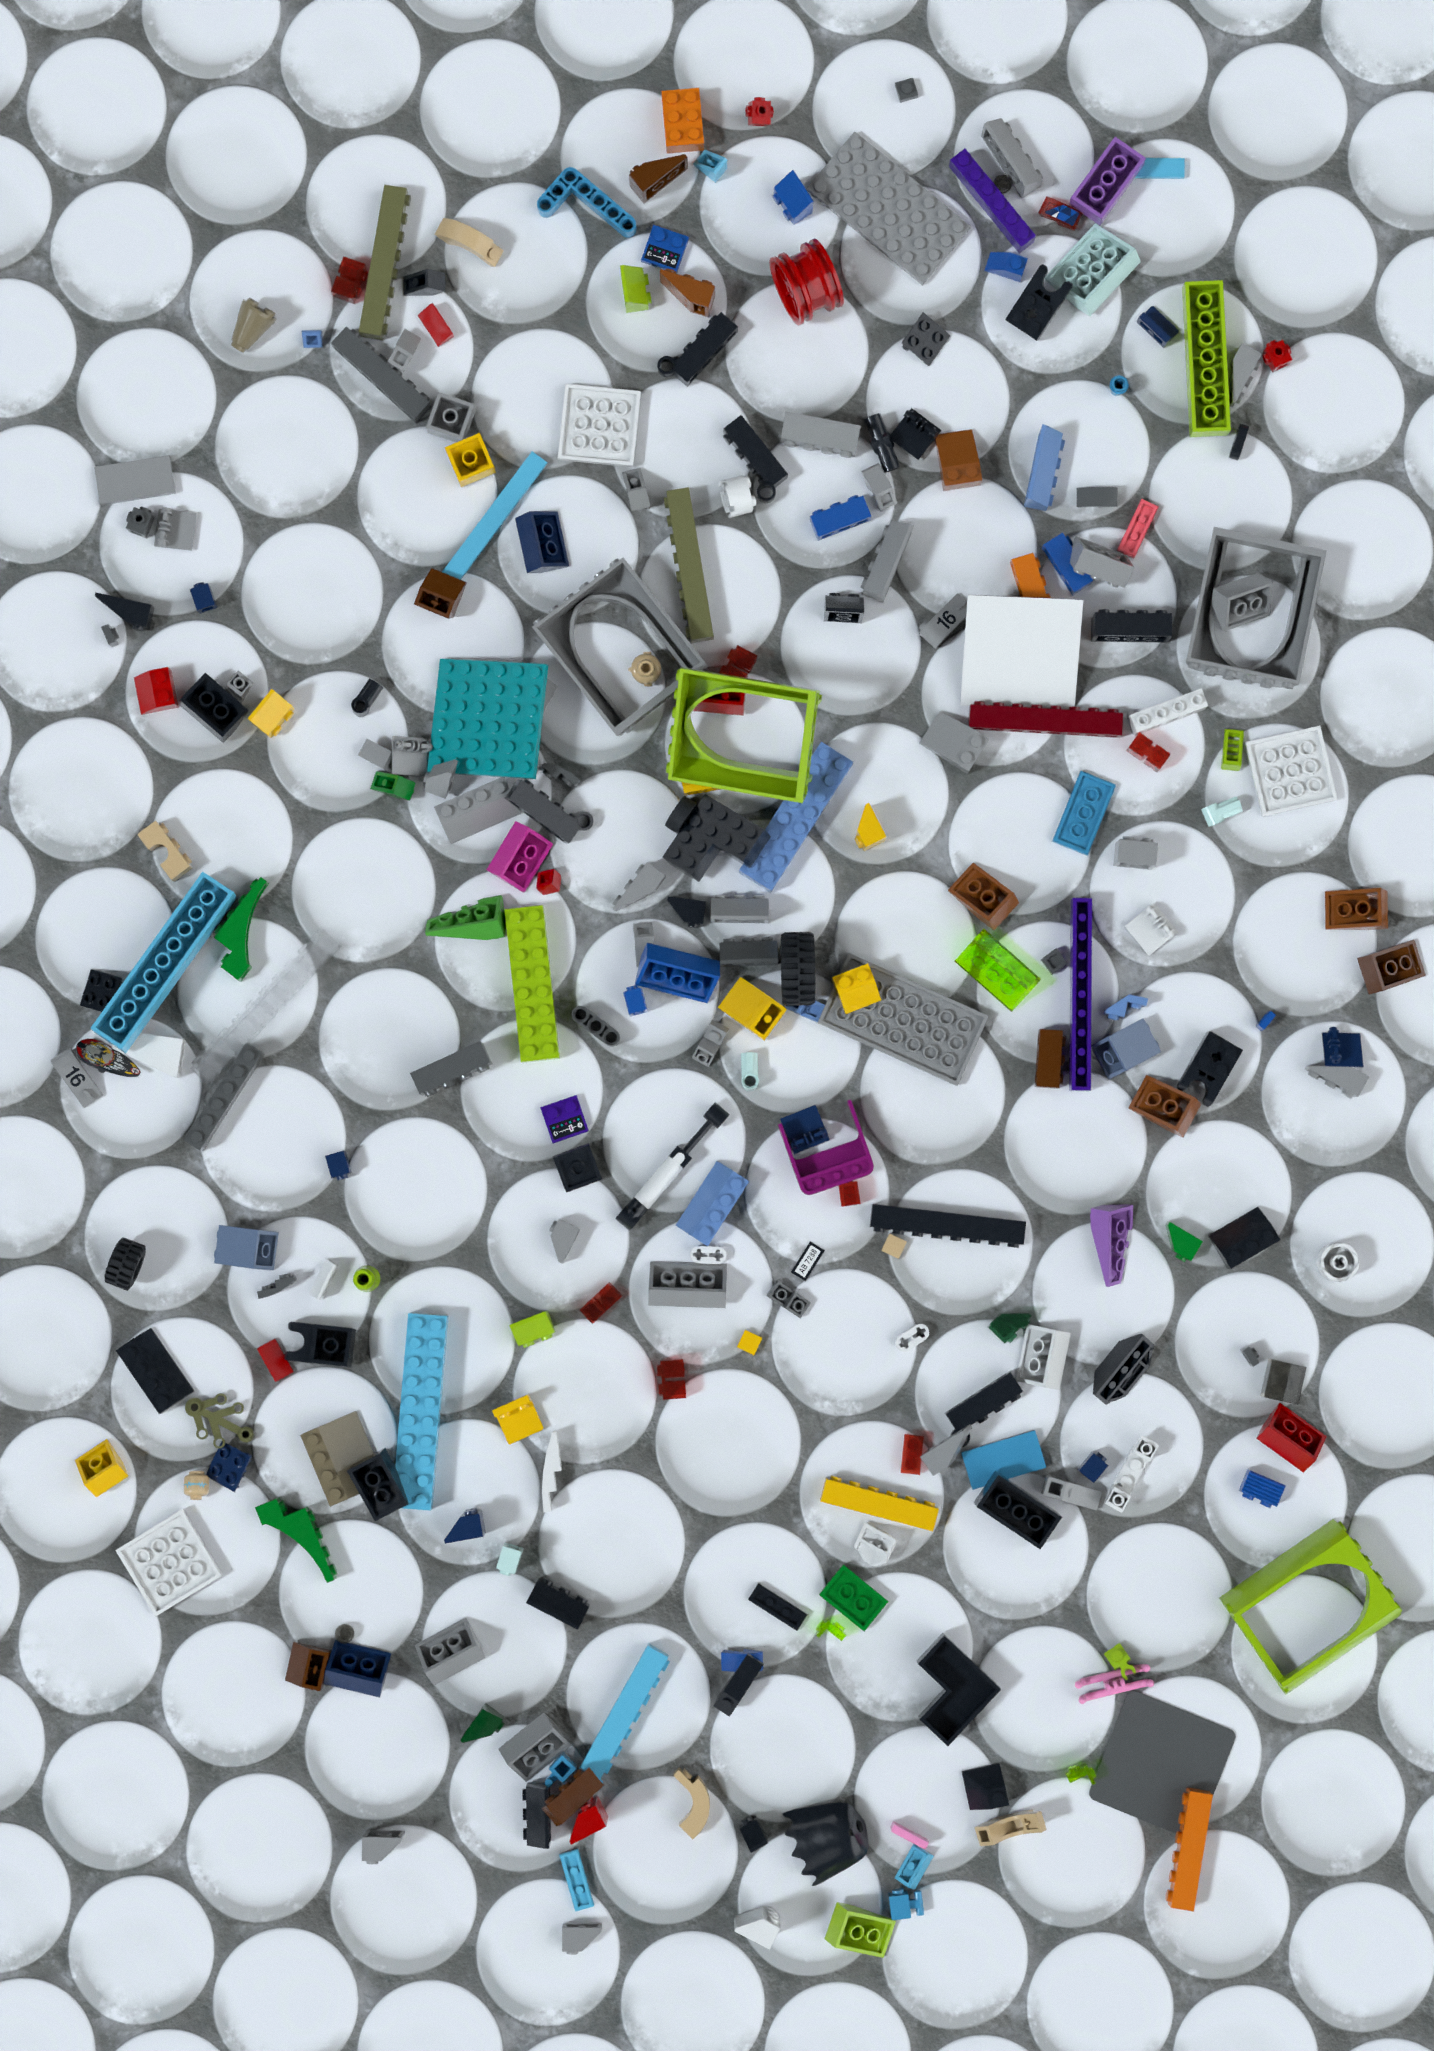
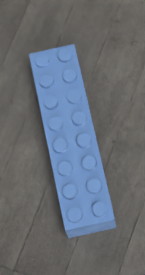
M821 742L811 757L810 774L813 776L812 781L808 783V793L804 802L798 803L787 800L782 802L765 829L771 838L751 868L742 865L739 873L771 893L851 769L853 761Z

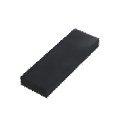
M760 1583L756 1585L748 1598L749 1601L798 1631L807 1616V1613Z

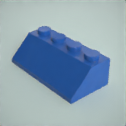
M647 943L640 958L635 985L708 1003L720 978V961Z

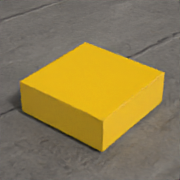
M745 1330L737 1348L755 1355L762 1337Z

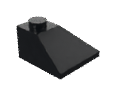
M1000 1763L961 1771L970 1810H988L1009 1806Z

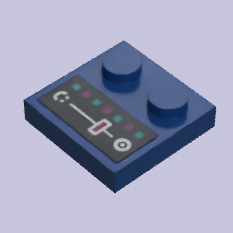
M653 225L641 262L663 270L666 268L672 269L677 274L689 237Z

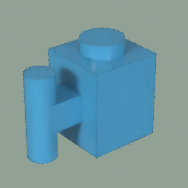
M564 1752L549 1766V1770L552 1773L546 1777V1787H551L557 1779L563 1783L576 1770L577 1764Z
M902 1888L893 1889L892 1893H888L892 1920L911 1918L910 1909L916 1908L917 1916L924 1915L922 1892L920 1890L914 1891V1899H909L908 1891H904Z

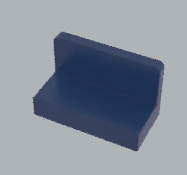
M1154 306L1143 312L1137 319V323L1163 348L1179 332Z

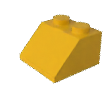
M480 433L444 447L461 487L496 473Z
M271 689L248 717V720L271 738L273 735L277 736L282 729L281 725L285 720L289 721L294 714V707Z
M869 803L865 805L855 836L858 848H863L864 851L884 842L886 839V835Z
M868 963L832 977V982L845 1014L881 1001Z
M108 1439L75 1460L84 1485L96 1498L129 1476L124 1463Z

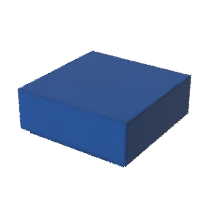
M1272 1011L1266 1012L1256 1027L1260 1031L1265 1030L1276 1015Z

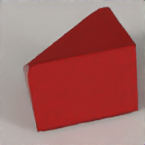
M555 869L538 872L536 889L542 895L560 892L561 875Z

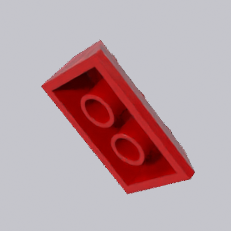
M1279 1402L1261 1427L1256 1439L1304 1473L1316 1461L1327 1436Z
M592 1796L579 1808L569 1841L571 1845L607 1826L608 1815L598 1796L594 1798Z

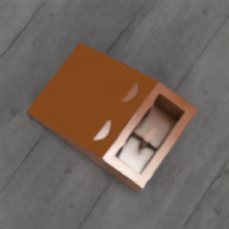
M660 269V282L690 312L709 318L715 299V285H712L713 283L708 280H695L693 276L688 274L683 276L676 274V271L672 269Z

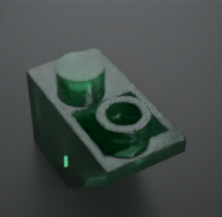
M1000 1313L987 1328L1004 1344L1007 1341L1011 1343L1018 1336L1016 1332L1020 1328H1026L1031 1322L1029 1320L1031 1315L1029 1313Z

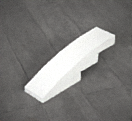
M557 1431L552 1432L545 1457L542 1481L543 1513L552 1511L550 1492L557 1491L555 1472L562 1470Z

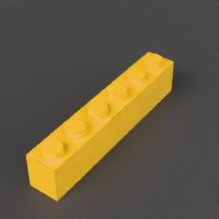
M832 1475L830 1478H825L820 1502L929 1531L934 1530L939 1508L935 1507L936 1503L926 1500H924V1503L916 1502L917 1498L907 1495L905 1498L897 1497L898 1493L887 1490L886 1493L879 1492V1488L868 1485V1488L860 1487L861 1483L849 1480L848 1484L841 1482L842 1478Z

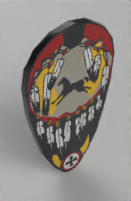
M87 1038L79 1041L76 1045L75 1051L78 1058L87 1065L97 1068L100 1073H105L106 1071L126 1077H138L141 1073L140 1069L129 1058L102 1041Z

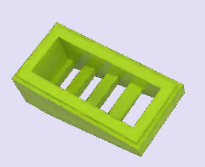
M1224 730L1221 759L1222 770L1240 771L1242 765L1243 730ZM1228 737H1236L1239 740H1229ZM1228 745H1237L1238 748L1228 747ZM1227 752L1237 753V755H1227Z

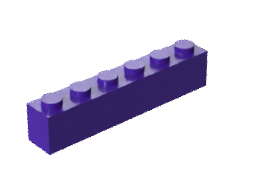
M964 148L950 159L949 168L1020 254L1033 244L1036 238L1034 232L970 153Z

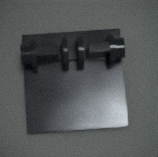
M922 312L902 341V348L906 351L910 350L926 365L930 366L950 335Z
M911 408L905 412L904 418L891 433L893 442L919 460L942 430Z
M91 969L80 1006L102 1012L123 983L121 982L122 978Z

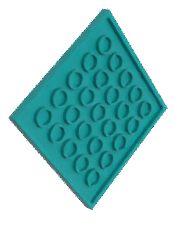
M440 659L430 742L432 750L429 751L427 771L431 772L434 765L457 760L458 764L455 774L536 779L549 665Z

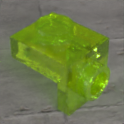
M828 1618L825 1622L822 1620L815 1628L818 1638L821 1637L826 1629L840 1641L846 1637L845 1628L837 1621L834 1624Z
M1086 1763L1080 1766L1075 1764L1065 1772L1070 1783L1087 1775L1091 1784H1096L1094 1778L1097 1776L1093 1767L1088 1768Z

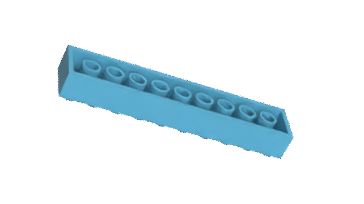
M202 872L90 1029L126 1054L237 899L235 893Z
M408 1313L395 1463L409 1503L402 1507L403 1509L429 1511L433 1509L449 1317L446 1315Z

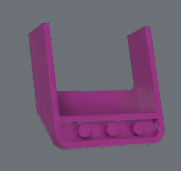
M851 1099L847 1100V1105L858 1133L857 1139L802 1159H795L793 1157L782 1123L778 1124L800 1190L806 1195H813L868 1176L874 1169V1164Z

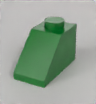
M376 771L370 789L410 801L416 783L399 775Z
M1167 1222L1165 1226L1172 1252L1176 1253L1175 1257L1184 1263L1186 1260L1192 1261L1203 1241L1175 1224Z

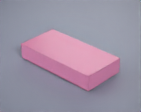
M894 1821L890 1826L891 1832L923 1849L927 1848L929 1844L928 1839Z

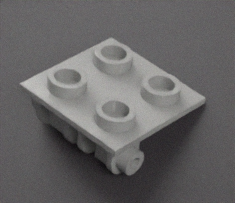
M167 507L159 509L154 546L192 551L197 513L174 511Z
M392 736V774L425 777L427 773V753L432 750V744L426 738Z

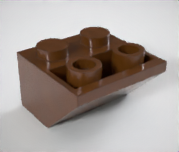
M431 568L419 588L414 605L448 619L454 618L467 582Z
M293 1642L285 1681L302 1688L321 1691L324 1686L325 1670L331 1650Z

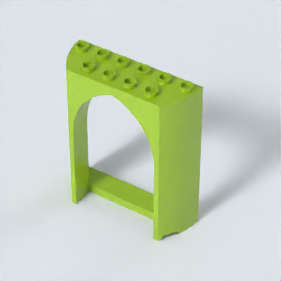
M684 667L678 669L676 673L678 688L674 692L676 707L674 706L672 710L674 725L670 729L672 743L669 744L668 748L670 762L666 766L668 780L803 803L808 793V783L812 781L813 776L810 774L817 709L822 701L820 690ZM724 692H741L807 703L799 772L737 762L718 755L707 747L697 735L691 721L693 710L706 698Z
M1332 1519L1219 1597L1285 1695L1401 1616L1402 1609L1393 1600L1395 1595L1385 1585L1383 1586L1382 1582L1384 1580L1378 1571L1372 1570L1370 1567L1373 1565L1367 1555L1359 1551L1362 1549L1356 1539L1347 1534V1529L1341 1521L1336 1522ZM1324 1564H1343L1361 1571L1366 1582V1598L1363 1610L1356 1623L1342 1637L1283 1677L1242 1617V1614L1310 1568Z

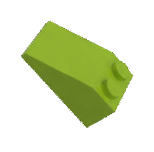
M837 1902L824 1939L834 1948L884 1958L896 1921L854 1905Z

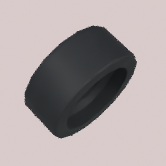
M683 796L670 814L665 826L678 834L697 806V803Z

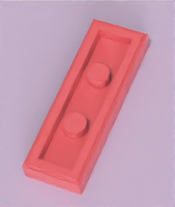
M1144 499L1140 500L1117 549L1118 552L1133 559L1135 558L1159 506Z

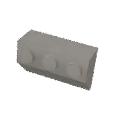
M1075 536L1070 564L1074 571L1081 575H1084V573L1089 574L1091 578L1097 581L1105 580L1113 587L1118 588V586L1125 588L1135 568L1125 554Z
M1256 573L1213 588L1212 607L1222 630L1227 631L1270 616L1273 582L1260 573Z
M715 895V898H711V923H768L769 899H765L764 895H753V898H745V895H734V898H726V895Z
M467 1618L454 1623L415 1645L424 1672L433 1685L485 1658L482 1647Z
M542 1713L498 1750L507 1765L527 1782L572 1745L553 1720L545 1713Z

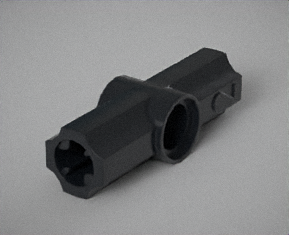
M881 413L864 419L871 436L872 448L879 457L884 473L899 468L900 465L894 451V442L890 433L886 430Z

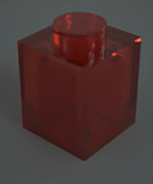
M851 1181L838 1186L841 1207L861 1204L857 1181Z

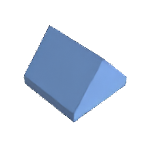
M302 330L304 348L323 347V332L321 330Z

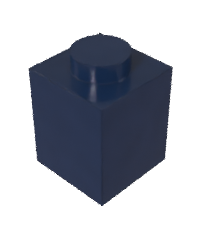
M200 582L193 585L194 588H191L190 592L199 614L218 608L208 583Z
M346 1151L325 1156L331 1178H336L339 1181L348 1178L347 1174L352 1173Z
M1091 1452L1077 1470L1091 1482L1095 1483L1109 1465L1105 1463L1107 1459L1102 1454Z

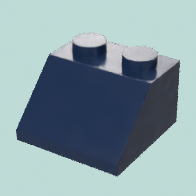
M477 1508L465 1510L464 1514L460 1516L444 1539L445 1544L483 1537L486 1534L482 1510L477 1511Z

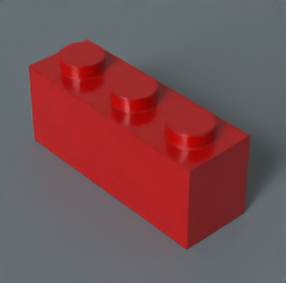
M724 692L715 694L701 701L693 711L744 716L746 693Z

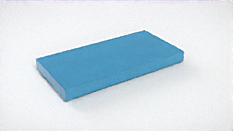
M1080 771L1052 842L1088 856L1116 784Z
M1035 1430L961 1452L972 1490L984 1487L995 1471L1010 1479L1046 1468Z

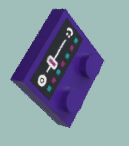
M577 1095L540 1107L552 1144L589 1132Z

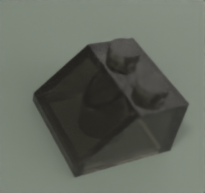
M1268 1358L1260 1396L1299 1405L1307 1367Z

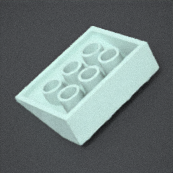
M1095 223L1046 275L1045 280L1056 290L1064 282L1070 281L1073 283V287L1066 299L1076 308L1091 316L1141 261L1134 247Z

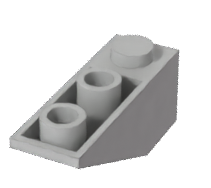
M1244 343L1241 344L1230 364V407L1232 408L1235 403H1240L1244 396V393H1242L1244 386L1249 387L1253 379L1250 376L1252 371H1257L1262 363V360H1260L1262 353Z
M648 862L645 865L641 864L635 872L637 874L636 878L633 881L630 879L625 885V893L622 896L618 895L614 900L613 905L615 906L613 910L618 911L655 893L666 878V875Z
M1305 1067V1070L1309 1071V1076L1317 1080L1318 1078L1325 1080L1324 1084L1330 1088L1335 1089L1337 1087L1341 1089V1093L1348 1098L1359 1097L1369 1079L1368 1075L1353 1067Z
M1046 1475L1041 1494L1097 1510L1102 1491Z

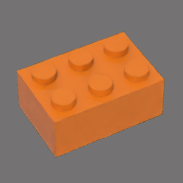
M699 88L661 91L667 154L704 151Z

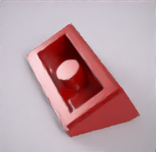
M433 303L418 314L419 319L438 347L454 337Z
M276 1339L257 1348L275 1382L294 1372L289 1362L284 1359V1353Z

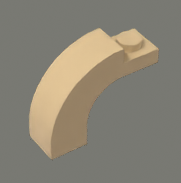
M443 218L434 234L448 245H455L468 250L491 267L496 266L504 251L483 233L453 219Z
M678 1767L673 1776L689 1791L693 1800L690 1812L679 1822V1826L694 1839L704 1828L709 1816V1793L699 1775L692 1780L693 1776L685 1768L682 1770Z
M1033 1809L997 1817L974 1827L980 1846L995 1845L1017 1835L1042 1833L1047 1830L1042 1812H1033Z

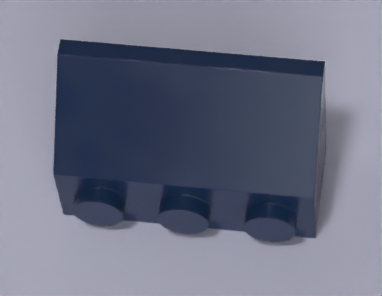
M529 511L515 518L527 573H544L569 567L558 511Z
M335 1640L325 1670L324 1684L380 1698L392 1653Z

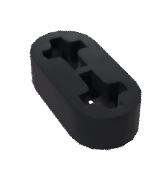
M1239 424L1229 458L1238 461L1249 426Z

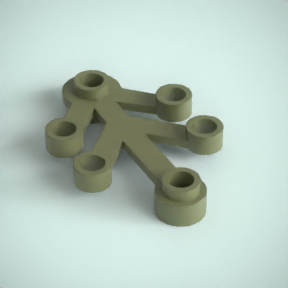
M219 1393L216 1397L204 1401L199 1398L189 1399L185 1405V1411L189 1416L194 1417L197 1427L196 1436L199 1439L204 1440L208 1437V1430L204 1428L202 1420L203 1416L209 1419L214 1436L213 1445L218 1449L223 1448L226 1443L225 1439L222 1438L219 1425L236 1433L242 1442L247 1443L253 1440L254 1431L251 1428H241L222 1418L232 1414H241L244 1411L242 1403L236 1402L231 1407L211 1412L205 1408L216 1404L224 1405L227 1402L225 1394ZM219 1396H224L225 1400L223 1403L218 1402ZM193 1404L198 1405V1409L196 1411H192L191 1406ZM236 1405H241L242 1409L240 1412L235 1411ZM201 1430L206 1432L204 1437L199 1436ZM244 1431L249 1432L248 1438H243L242 1433ZM218 1439L223 1441L222 1446L216 1445Z

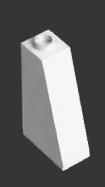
M140 1033L126 1054L113 1045L112 1049L173 1077L180 1078L186 1040Z

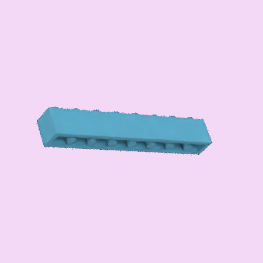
M648 1643L579 1769L582 1768L584 1770L589 1767L599 1780L604 1773L608 1774L613 1765L610 1763L612 1757L618 1756L622 1749V1746H620L623 1739L627 1740L632 1731L629 1728L631 1723H636L641 1715V1712H639L641 1705L646 1706L651 1697L648 1694L651 1687L656 1688L660 1681L658 1677L660 1671L666 1670L670 1662L667 1660L668 1654Z

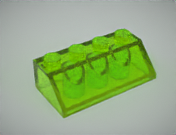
M984 928L955 960L962 969L1011 1012L1041 980Z

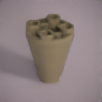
M250 297L247 300L243 299L231 339V346L243 353L277 320L274 317L275 312L268 308L263 310L258 307L259 303Z

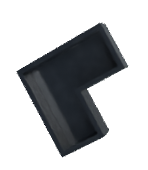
M704 794L663 855V858L673 867L700 882L720 851L746 867L751 868L771 836L763 828Z
M942 1633L919 1657L917 1663L944 1689L918 1717L942 1742L949 1746L998 1694L1001 1688L954 1642Z

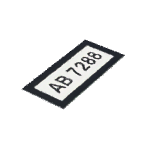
M810 1241L791 1273L806 1281L825 1250Z

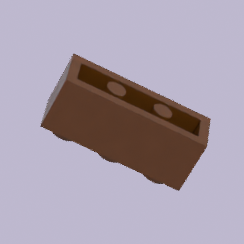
M1038 1030L1035 1087L1058 1089L1059 1085H1063L1064 1075L1060 1073V1070L1065 1062V1054H1062V1047H1065L1066 1035H1063L1062 1030Z
M589 1767L584 1770L582 1768L577 1770L572 1775L574 1779L571 1782H564L558 1788L560 1792L557 1795L552 1794L544 1801L546 1805L542 1807V1810L556 1826L562 1825L604 1786Z

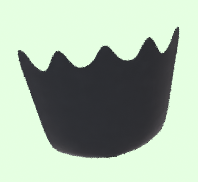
M828 1803L783 1813L784 1817L790 1818L793 1821L791 1827L785 1832L786 1836L794 1838L797 1842L792 1856L805 1861L806 1866L801 1872L802 1875H813L816 1877L812 1886H816L851 1867L867 1854L869 1845L865 1821L853 1806L848 1803ZM857 1820L862 1825V1832H859L856 1827ZM850 1829L854 1834L853 1836H850L848 1833Z

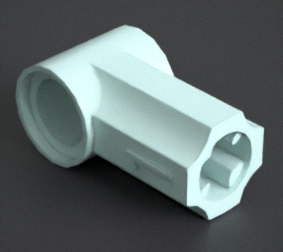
M1237 796L1201 809L1208 827L1224 821V819L1243 811Z
M741 1053V1083L746 1091H754L759 1084L758 1053ZM752 1077L756 1083L754 1086L749 1087L745 1084V1079Z

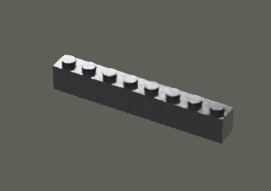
M872 1204L869 1227H874L873 1231L885 1233V1229L893 1230L892 1234L904 1235V1231L912 1232L911 1236L923 1237V1233L931 1234V1238L942 1239L943 1235L950 1236V1240L953 1241L969 1238L971 1243L980 1244L981 1240H987L988 1245L1000 1246V1242L1008 1243L1007 1247L1019 1248V1244L1024 1245L1026 1222Z

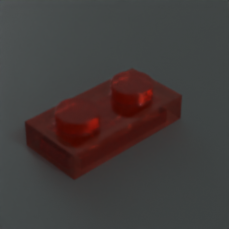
M904 1434L900 1473L920 1475V1456L922 1455L924 1436Z

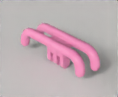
M1148 1664L1133 1666L1136 1673L1150 1671ZM1121 1669L1081 1678L1075 1682V1687L1078 1689L1082 1686L1101 1681L1104 1684L1105 1689L1081 1695L1078 1699L1081 1704L1134 1689L1154 1686V1681L1151 1679H1143L1125 1684L1121 1675ZM1132 1670L1125 1672V1675L1134 1674Z

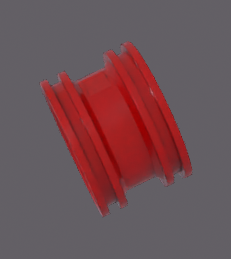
M814 238L809 243L801 244L800 252L789 257L783 252L778 257L770 258V271L778 295L788 315L798 326L804 324V320L806 322L812 320L813 312L824 307L830 312L835 307L843 306L844 297L838 275L829 255L817 239Z

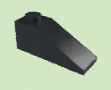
M95 592V597L132 626L133 630L141 632L144 629L150 630L154 607L151 604Z
M747 1653L717 1696L713 1706L730 1717L764 1663Z

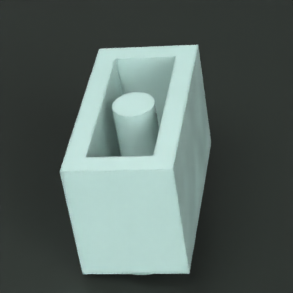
M505 1542L496 1569L500 1570L499 1573L507 1576L515 1574L524 1548Z

